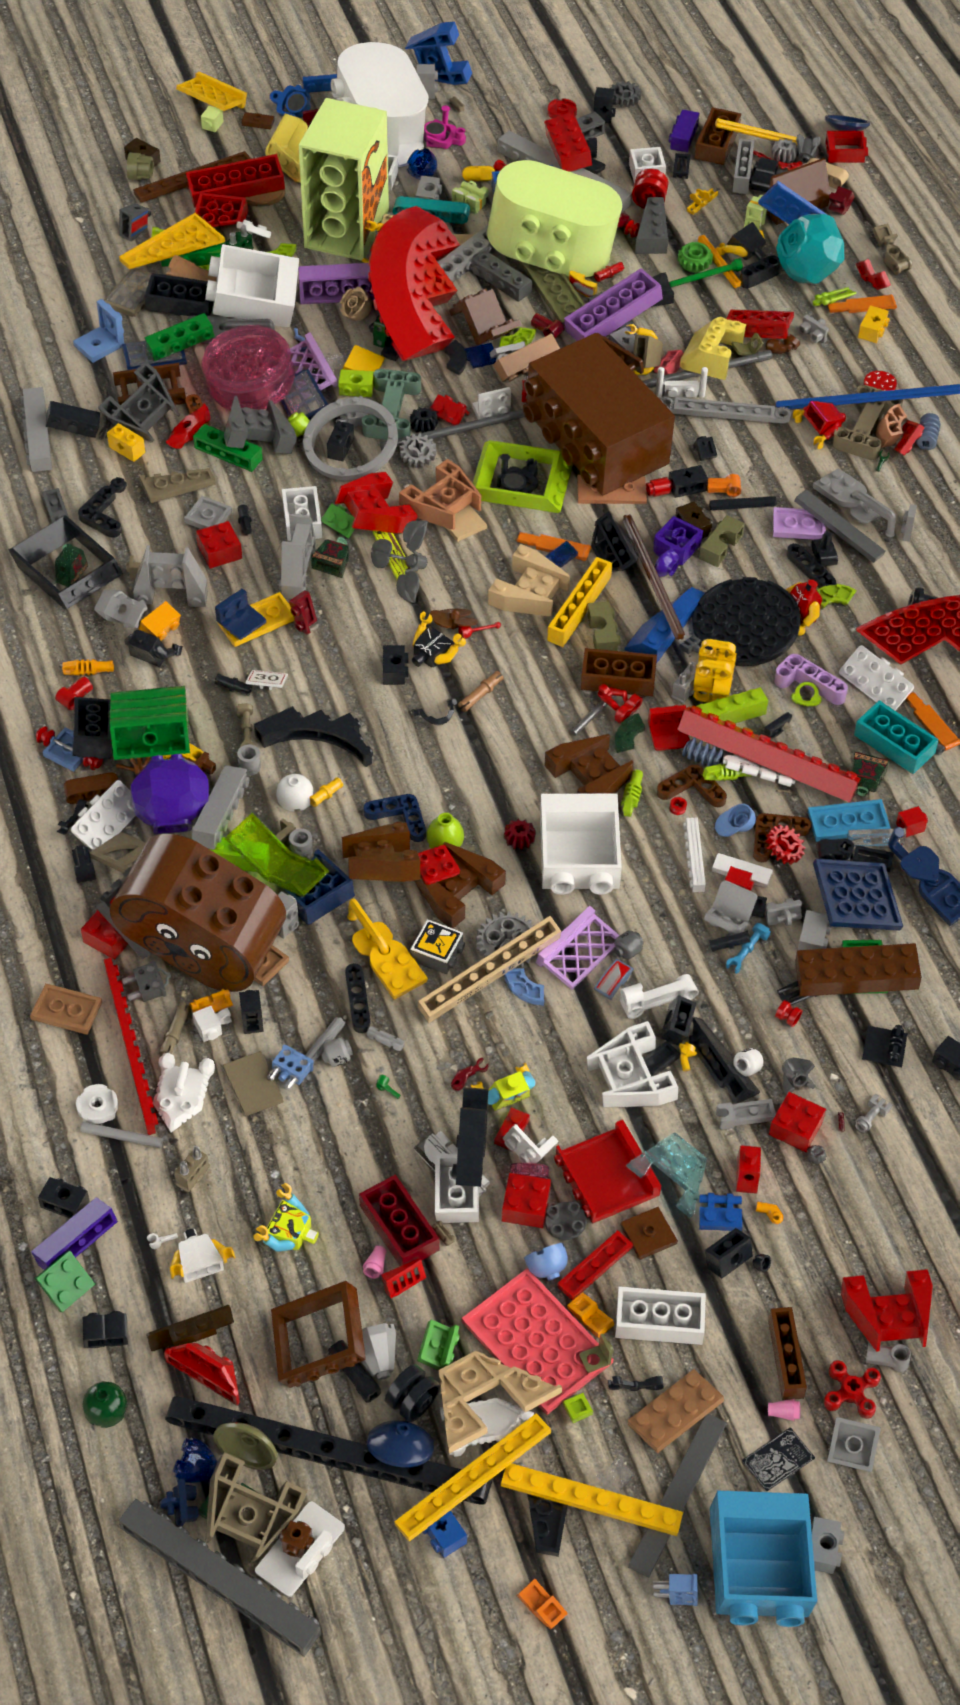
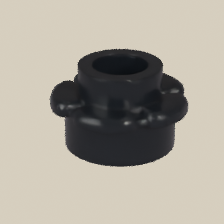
M116 477L110 482V486L115 488L116 493L125 491L127 482L123 478Z

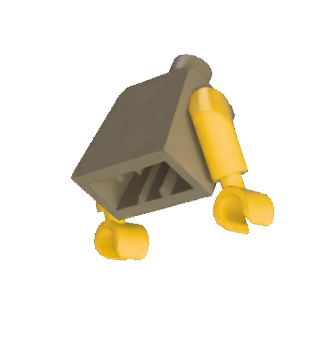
M634 324L626 325L631 328V332L625 331V334L637 333L635 335L633 355L641 358L643 361L644 372L642 374L635 370L633 372L636 375H647L655 366H660L661 359L664 357L663 343L658 340L652 330L641 327L636 328Z

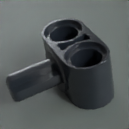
M828 531L822 534V538L812 540L811 544L815 559L823 567L838 564L837 551L832 542L833 534Z

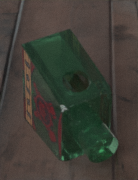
M339 537L336 541L325 540L311 555L312 569L342 578L349 561L347 541L342 537Z
M71 544L63 545V551L55 560L56 583L66 587L77 581L88 567L84 551Z
M854 752L851 771L861 778L856 790L858 795L866 796L868 791L877 792L887 773L889 760Z

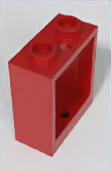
M827 131L825 146L828 163H864L865 156H868V147H866L867 137H864V132ZM835 145L858 146V149H836Z

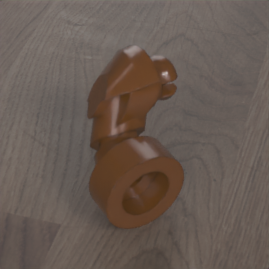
M788 334L787 339H783L784 344L780 340L770 338L766 342V350H771L772 353L785 354L790 350H796L800 346V341L791 334Z

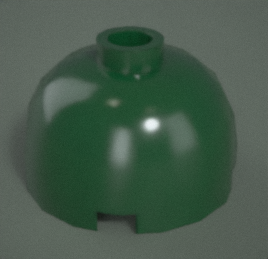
M102 1381L88 1388L84 1394L82 1407L85 1418L90 1424L101 1426V1428H108L122 1421L128 1404L125 1393L119 1385L113 1382Z

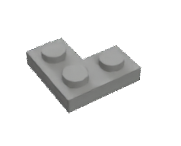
M910 504L909 511L905 510L903 521L907 522L902 524L901 533H904L903 541L910 542L917 505Z

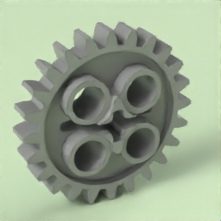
M508 911L507 916H504L502 912H500V917L493 914L492 920L486 918V924L481 923V929L477 930L476 942L479 955H484V958L535 925H532V920L525 921V915L518 918L517 912L514 916H511L510 911Z

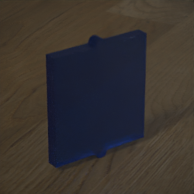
M492 343L465 348L467 361L470 362L473 369L492 365L496 362V358L491 359L490 352L494 349Z

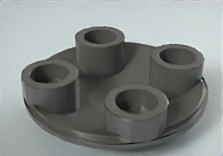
M576 1201L560 1202L548 1207L545 1215L547 1231L553 1237L561 1240H570L578 1237L585 1230L587 1224L586 1214Z

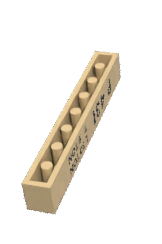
M551 916L547 917L418 1001V1009L428 1023L434 1021L560 939L562 931Z

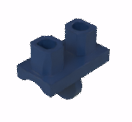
M178 1479V1485L173 1487L172 1491L166 1492V1498L160 1501V1507L167 1509L168 1515H175L176 1527H183L185 1522H194L199 1517L197 1506H187V1501H194L196 1499L197 1489L194 1485H185V1479Z

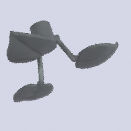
M426 520L411 521L404 528L403 540L407 543L406 547L414 554L408 557L390 554L392 543L386 539L375 541L371 548L372 563L377 568H385L389 564L390 557L407 561L411 569L406 570L405 574L398 577L396 588L398 594L404 600L411 603H416V595L419 589V576L415 571L425 569L428 563L426 556L416 551L420 548L426 533L428 523Z

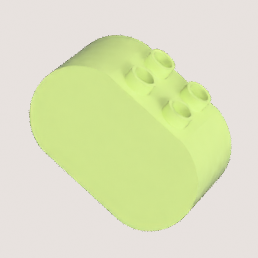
M516 161L502 168L497 176L487 237L491 245L507 257L552 272L565 274L566 276H569L571 270L584 274L585 277L594 276L595 272L604 269L609 263L622 211V201L618 193L605 183L536 161Z

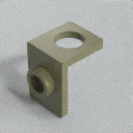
M754 333L748 344L732 342L731 344L737 354L748 356L757 353L764 342L758 333ZM757 339L758 345L754 348L753 342Z
M600 1334L599 1346L581 1352L579 1357L586 1371L590 1373L610 1365L614 1351L604 1334ZM595 1354L599 1357L600 1361L596 1365H591L588 1363L587 1357Z

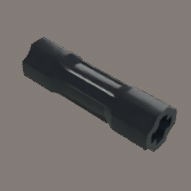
M339 1340L328 1349V1354L333 1355L348 1349V1346L344 1340ZM356 1363L353 1367L342 1369L366 1403L371 1402L381 1394V1388L368 1375L360 1363Z

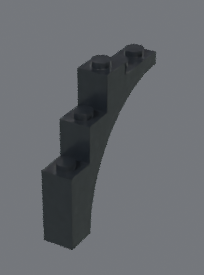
M292 706L254 724L255 736L264 748L290 740L322 741L348 751L365 767L372 764L373 751L370 746H366L359 733V728H361L360 722L351 713L332 721L329 715H325L322 710L303 717Z

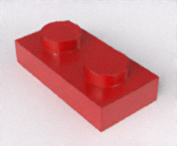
M511 1107L494 1139V1144L510 1150L505 1145L503 1137L515 1124L524 1131L530 1120V1115Z

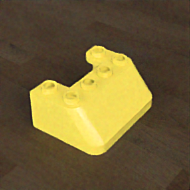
M285 113L266 147L265 154L266 156L277 154L282 171L295 182L301 183L299 143L306 133L308 126L301 118Z
M723 317L713 319L694 333L681 357L680 367L683 370L701 374V369L706 367L708 369L707 376L726 380L731 350L726 346L718 345L719 343L732 345V342L743 344L746 324L727 320Z

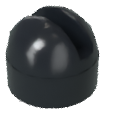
M757 1254L752 1261L754 1268L762 1272L768 1271L771 1266V1257L766 1254Z

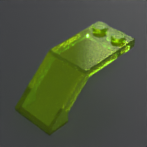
M253 812L224 838L264 880L302 897L330 872L317 858L312 861L291 852Z

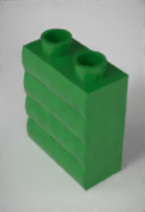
M185 686L111 692L110 732L114 760L190 753L189 717Z

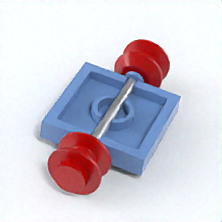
M47 726L38 729L36 732L37 743L43 742V745L47 747L43 751V756L73 772L82 762L85 767L90 765L91 770L98 769L102 765L103 759L72 756V730L65 727L56 737L55 731L53 729L48 730Z

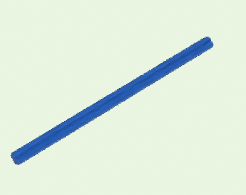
M960 384L776 401V407H785V409L793 410L803 409L809 405L810 401L832 403L834 406L956 395L960 394Z

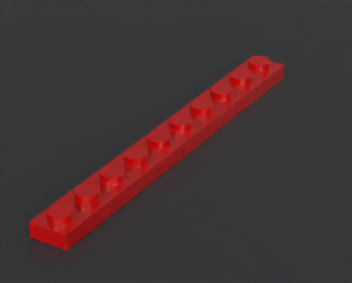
M112 958L104 959L105 970L147 1134H156L155 1125H158L156 1113H152L150 1109L154 1108L153 1100L146 1093V1091H150L148 1081L142 1078L145 1070L143 1062H138V1058L141 1057L139 1046H134L133 1041L137 1040L134 1029L130 1030L129 1027L132 1024L130 1012H125V1009L128 1008L125 996L121 997V992H124L122 981H117V976H120L117 964L113 965Z

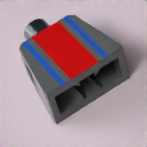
M136 203L119 209V236L133 241L148 227V217L151 216L150 209Z

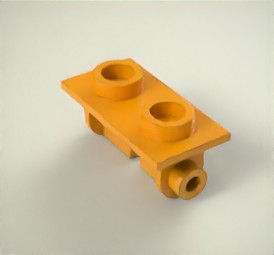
M221 989V991L198 1000L194 999L193 1002L189 1003V1006L193 1013L212 1006L216 1013L225 1008L232 1007L233 1003L230 999L229 990Z

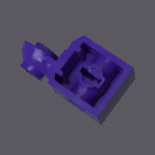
M673 516L657 532L654 537L653 551L658 556L655 568L659 577L672 576L676 572L678 565H683L701 545L703 530Z

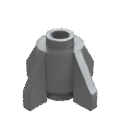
M800 134L797 135V157L801 162L807 163L811 158H815L819 154V148L817 147L820 144L821 138L816 137L812 140L809 138L804 139Z
M793 1057L783 1063V1090L786 1095L788 1092L792 1093L795 1087L804 1085L812 1089L816 1087L808 1077V1074L815 1067L812 1061Z

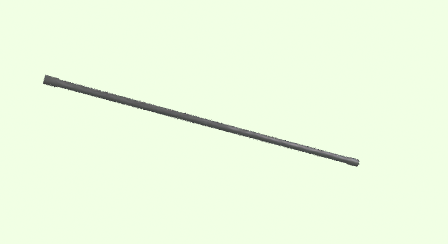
M765 350L752 355L729 360L728 369L772 359L771 350ZM685 370L664 375L663 382L679 381L700 376L701 374ZM657 377L643 380L648 388L654 387L657 384ZM523 409L424 432L421 433V437L428 435V440L525 416ZM406 437L398 439L396 449L402 445V440L406 441ZM387 440L380 442L381 451L384 449Z

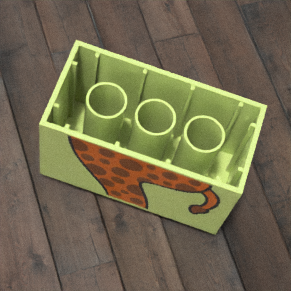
M325 98L299 143L304 248L361 261L363 258H366L370 251L377 229L375 231L365 229V227L369 228L371 225L366 221L371 220L376 223H382L384 214L389 212L387 111Z

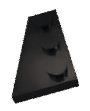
M527 1494L536 1553L559 1557L568 1505Z

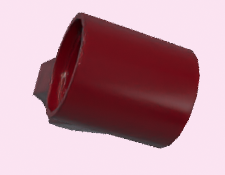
M538 313L531 320V326L542 331L545 337L552 334L554 338H557L565 330L561 321H551Z

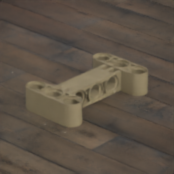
M860 385L857 387L856 394L884 390L868 385ZM903 399L856 404L864 409L854 429L850 430L839 427L838 430L835 429L833 447L865 459H878L881 440L872 435L882 415H885L896 404H900L902 408Z

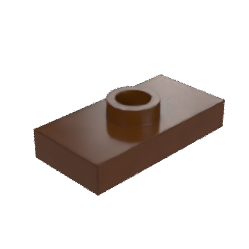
M245 112L241 123L242 126L271 130L275 116Z

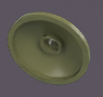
M237 1422L225 1423L218 1426L213 1435L218 1449L222 1453L225 1452L244 1461L245 1467L266 1470L273 1467L277 1461L278 1455L272 1441L261 1430L252 1425Z

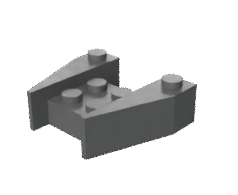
M145 361L134 372L143 385L121 406L109 396L98 406V409L114 426L119 423L144 439L153 442L155 440L148 430L169 410L173 411L178 417L180 414L161 376L156 369Z
M234 396L224 432L226 446L243 448L246 439L272 442L276 453L292 454L297 439L294 428L272 400H269L266 410H257L248 407L241 408L238 397Z

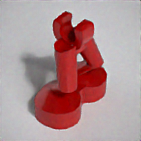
M601 684L598 688L597 695L616 711L615 721L621 725L640 708L643 698L637 694H633L628 699L627 691L609 688L605 684ZM612 696H621L624 704L619 706L612 699Z

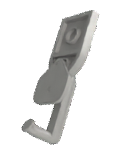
M838 468L813 483L815 490L837 505L851 508V517L860 523H869L882 516L888 520L885 535L890 538L895 535L896 515L894 512L868 495L867 489L862 483Z

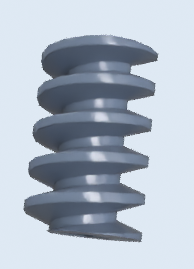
M926 413L920 419L919 424L925 428L922 431L921 437L916 440V444L921 449L932 450L936 447L941 423L938 415Z
M694 737L686 743L682 757L688 755L689 760L694 759L696 763L701 761L702 766L708 764L709 767L722 763L723 749L716 752V746L709 749V743L703 746V741L700 740L699 743H696V738Z

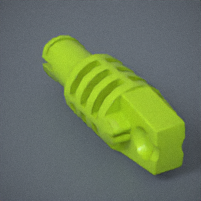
M726 764L705 767L703 772L705 780L726 781L736 780L738 777H752V775L742 773L741 768H739V771L725 768Z
M633 770L630 782L626 784L621 801L624 816L631 817L634 807L637 808L642 792L641 781L643 772L641 770Z

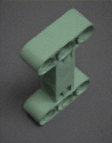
M389 369L375 370L374 388L377 391L385 392L382 405L392 414L395 420L398 439L410 436V422L407 419L399 418L404 394L417 395L421 392L420 374ZM366 415L362 418V434L365 437L388 440V428L382 420L374 415Z

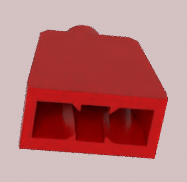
M740 1146L737 1156L736 1192L757 1194L761 1169V1147ZM750 1174L751 1179H745L744 1176Z

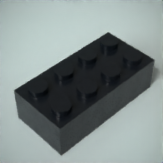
M151 273L144 295L146 310L183 316H198L203 313L206 316H210L214 301L205 300L208 281Z
M75 697L72 756L80 758L95 757L98 759L111 758V699Z

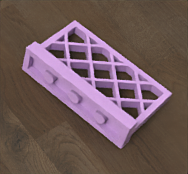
M311 332L305 335L306 340L278 355L290 377L302 371L303 367H309L310 373L313 368H319L317 374H311L315 378L316 383H318L319 378L326 380L321 384H317L320 391L331 384L333 387L339 385L337 378ZM307 346L305 353L300 352L302 347ZM290 355L293 356L291 361L284 360ZM298 356L303 357L301 362H295ZM308 357L313 358L311 363H305ZM293 366H299L297 372L291 371ZM304 380L303 382H296L298 389L307 386ZM308 383L311 385V390L313 392L316 391L315 387L313 388V383ZM310 390L304 394L302 393L304 400L313 396Z
M591 906L584 910L561 932L560 939L544 948L538 954L536 960L537 965L541 968L545 966L571 990L614 950L615 944H605L604 936H611L614 939L620 936L594 914L595 910ZM595 922L600 926V931H590V924ZM587 936L588 943H577V937ZM590 936H601V944L591 943ZM574 948L575 955H565L564 949ZM578 948H588L589 956H578ZM591 948H602V955L592 956ZM562 960V968H555L550 962ZM565 960H575L576 968H566ZM579 960H589V967L579 968ZM566 972H576L577 979L572 983L566 977Z

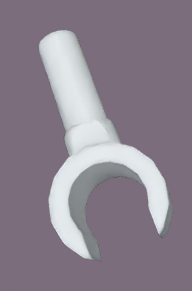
M155 1233L147 1236L150 1242L156 1240L154 1243L149 1244L154 1250L160 1248L161 1243L178 1238L177 1233L158 1237Z

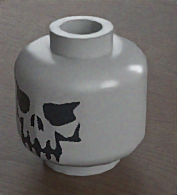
M340 1037L324 1044V1051L321 1054L325 1063L329 1062L332 1067H337L349 1062L353 1052L348 1040L344 1041Z

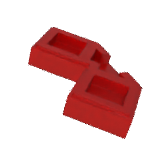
M869 259L856 263L861 278L866 282L872 283L875 289L880 290L891 285L885 270L875 273Z

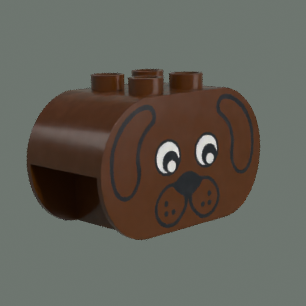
M159 834L151 837L145 844L110 905V916L117 929L127 938L200 983L220 991L221 989H228L229 992H238L247 989L253 983L285 922L286 909L279 896L269 886L197 841L175 834Z

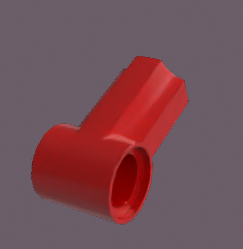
M85 676L81 677L70 687L60 688L56 693L55 699L68 710H73L75 697H84L93 689V685Z

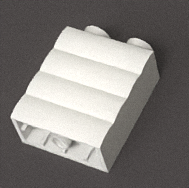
M222 244L220 257L211 256L208 276L217 277L216 281L208 280L205 300L214 301L213 314L236 319H270L275 326L290 327L295 306L299 258Z
M541 794L542 889H551L554 893L560 895L569 894L574 889H590L595 894H607L613 889H620L622 866L618 795Z

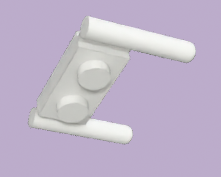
M659 367L656 396L669 398L705 397L708 369L706 367L701 369L700 382H663L664 368Z

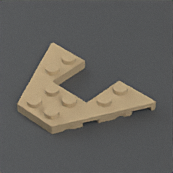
M474 1351L439 1370L448 1453L450 1454L487 1434V1426L466 1402L501 1384L521 1409L527 1412L562 1393V1386L559 1384L558 1386L551 1385L542 1381L541 1377L530 1375L527 1371L515 1366L512 1368L501 1364L500 1360L487 1357L478 1351Z

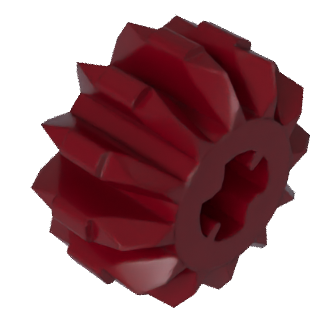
M518 818L516 822L511 820L505 826L504 839L507 846L512 845L513 850L519 847L522 851L523 847L529 849L530 844H534L536 830L533 828L532 823H527L526 819L520 821Z

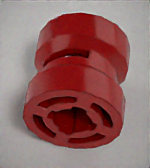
M784 1000L778 1007L775 1017L779 1020H786L789 1026L794 1027L799 1021L803 1010L798 1007L793 1008L790 1002Z

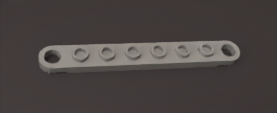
M661 397L660 399L664 404H669L667 408L673 414L772 423H787L791 418V411L788 408L785 409V407L777 408L768 405L678 397Z

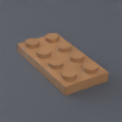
M693 1369L628 1419V1425L654 1451L659 1453L723 1403L724 1396Z

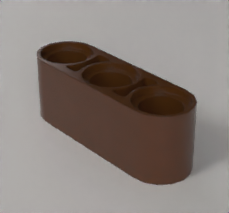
M109 772L67 780L64 783L67 803L77 804L79 799L90 802L97 794L101 796L118 780L117 774Z

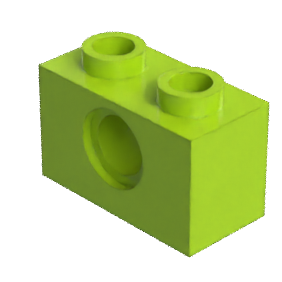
M340 370L339 396L372 397L374 371Z

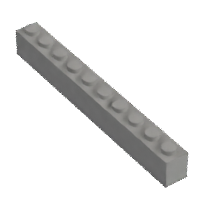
M510 130L498 139V152L514 161H536L546 165H553V167L560 169L553 152ZM584 168L571 171V173L605 183L612 187L621 198V213L631 206V192Z

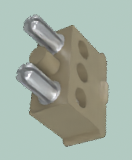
M194 1146L191 1153L180 1163V1166L174 1172L175 1185L187 1193L203 1178L204 1173L210 1167L208 1156L200 1151V1147Z

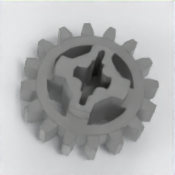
M413 433L412 438L406 436V441L402 440L400 457L403 458L404 463L409 462V466L415 464V468L418 465L424 468L425 463L430 465V460H435L436 443H433L432 438L428 440V435L421 437V433L418 436H415Z

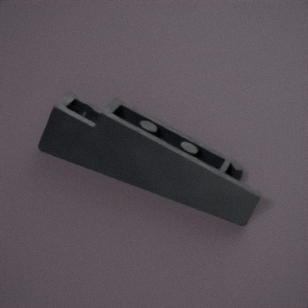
M693 1016L692 1035H689V1043L696 1048L694 1051L720 1088L727 1087L735 1104L758 1095L760 1090L748 1076L745 1077L736 1070L733 1065L734 1058L704 1020Z

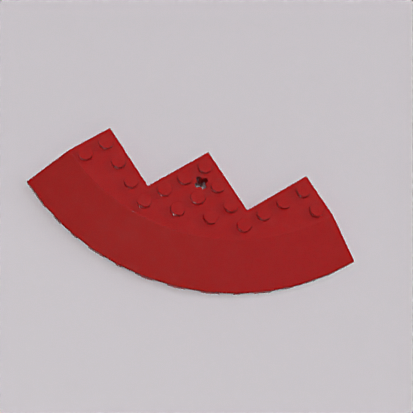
M418 206L404 209L393 215L381 227L371 246V256L368 261V266H370L368 278L372 285L370 292L375 298L373 300L375 310L379 311L380 322L384 323L386 327L385 332L393 340L392 345L402 361L444 350L455 338L433 306L448 303L458 291L437 260L443 259L458 248L460 244L443 220Z
M960 595L922 601L896 609L857 627L856 631L900 665L944 640L960 652Z

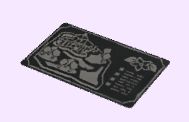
M788 1428L745 1457L742 1462L762 1487L769 1491L814 1460L815 1456L793 1429Z

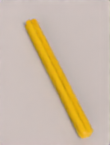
M719 118L715 122L717 128L772 141H779V139L792 140L797 145V137Z

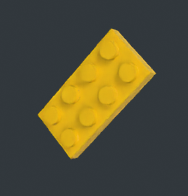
M278 592L250 605L266 618V623L242 640L237 639L218 622L217 624L233 646L236 647L293 622L294 617L290 612V604Z

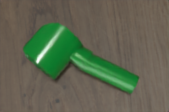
M381 1074L377 1079V1089L381 1091L386 1090L399 1099L401 1095L388 1085L390 1079Z

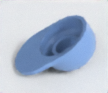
M738 804L718 817L715 823V830L722 837L731 836L736 832H747L755 825V812L747 804Z

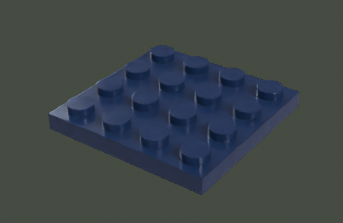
M827 859L814 860L813 867L830 926L898 931L902 929V919L884 863Z

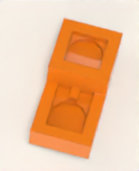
M533 1579L517 1594V1597L550 1630L568 1614L553 1595L550 1596L536 1579Z

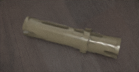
M181 1002L178 1004L169 1030L164 1034V1042L159 1051L160 1056L164 1052L172 1054L175 1045L179 1043L180 1032L191 1009L189 1005L185 1009L186 1003Z

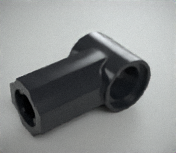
M83 845L76 846L72 850V856L75 863L74 870L77 883L96 880L94 865L91 863L88 847Z

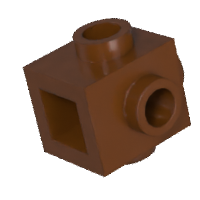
M290 1520L288 1527H285L280 1535L283 1552L292 1557L302 1558L315 1541L312 1535V1528L302 1521H297L296 1523Z

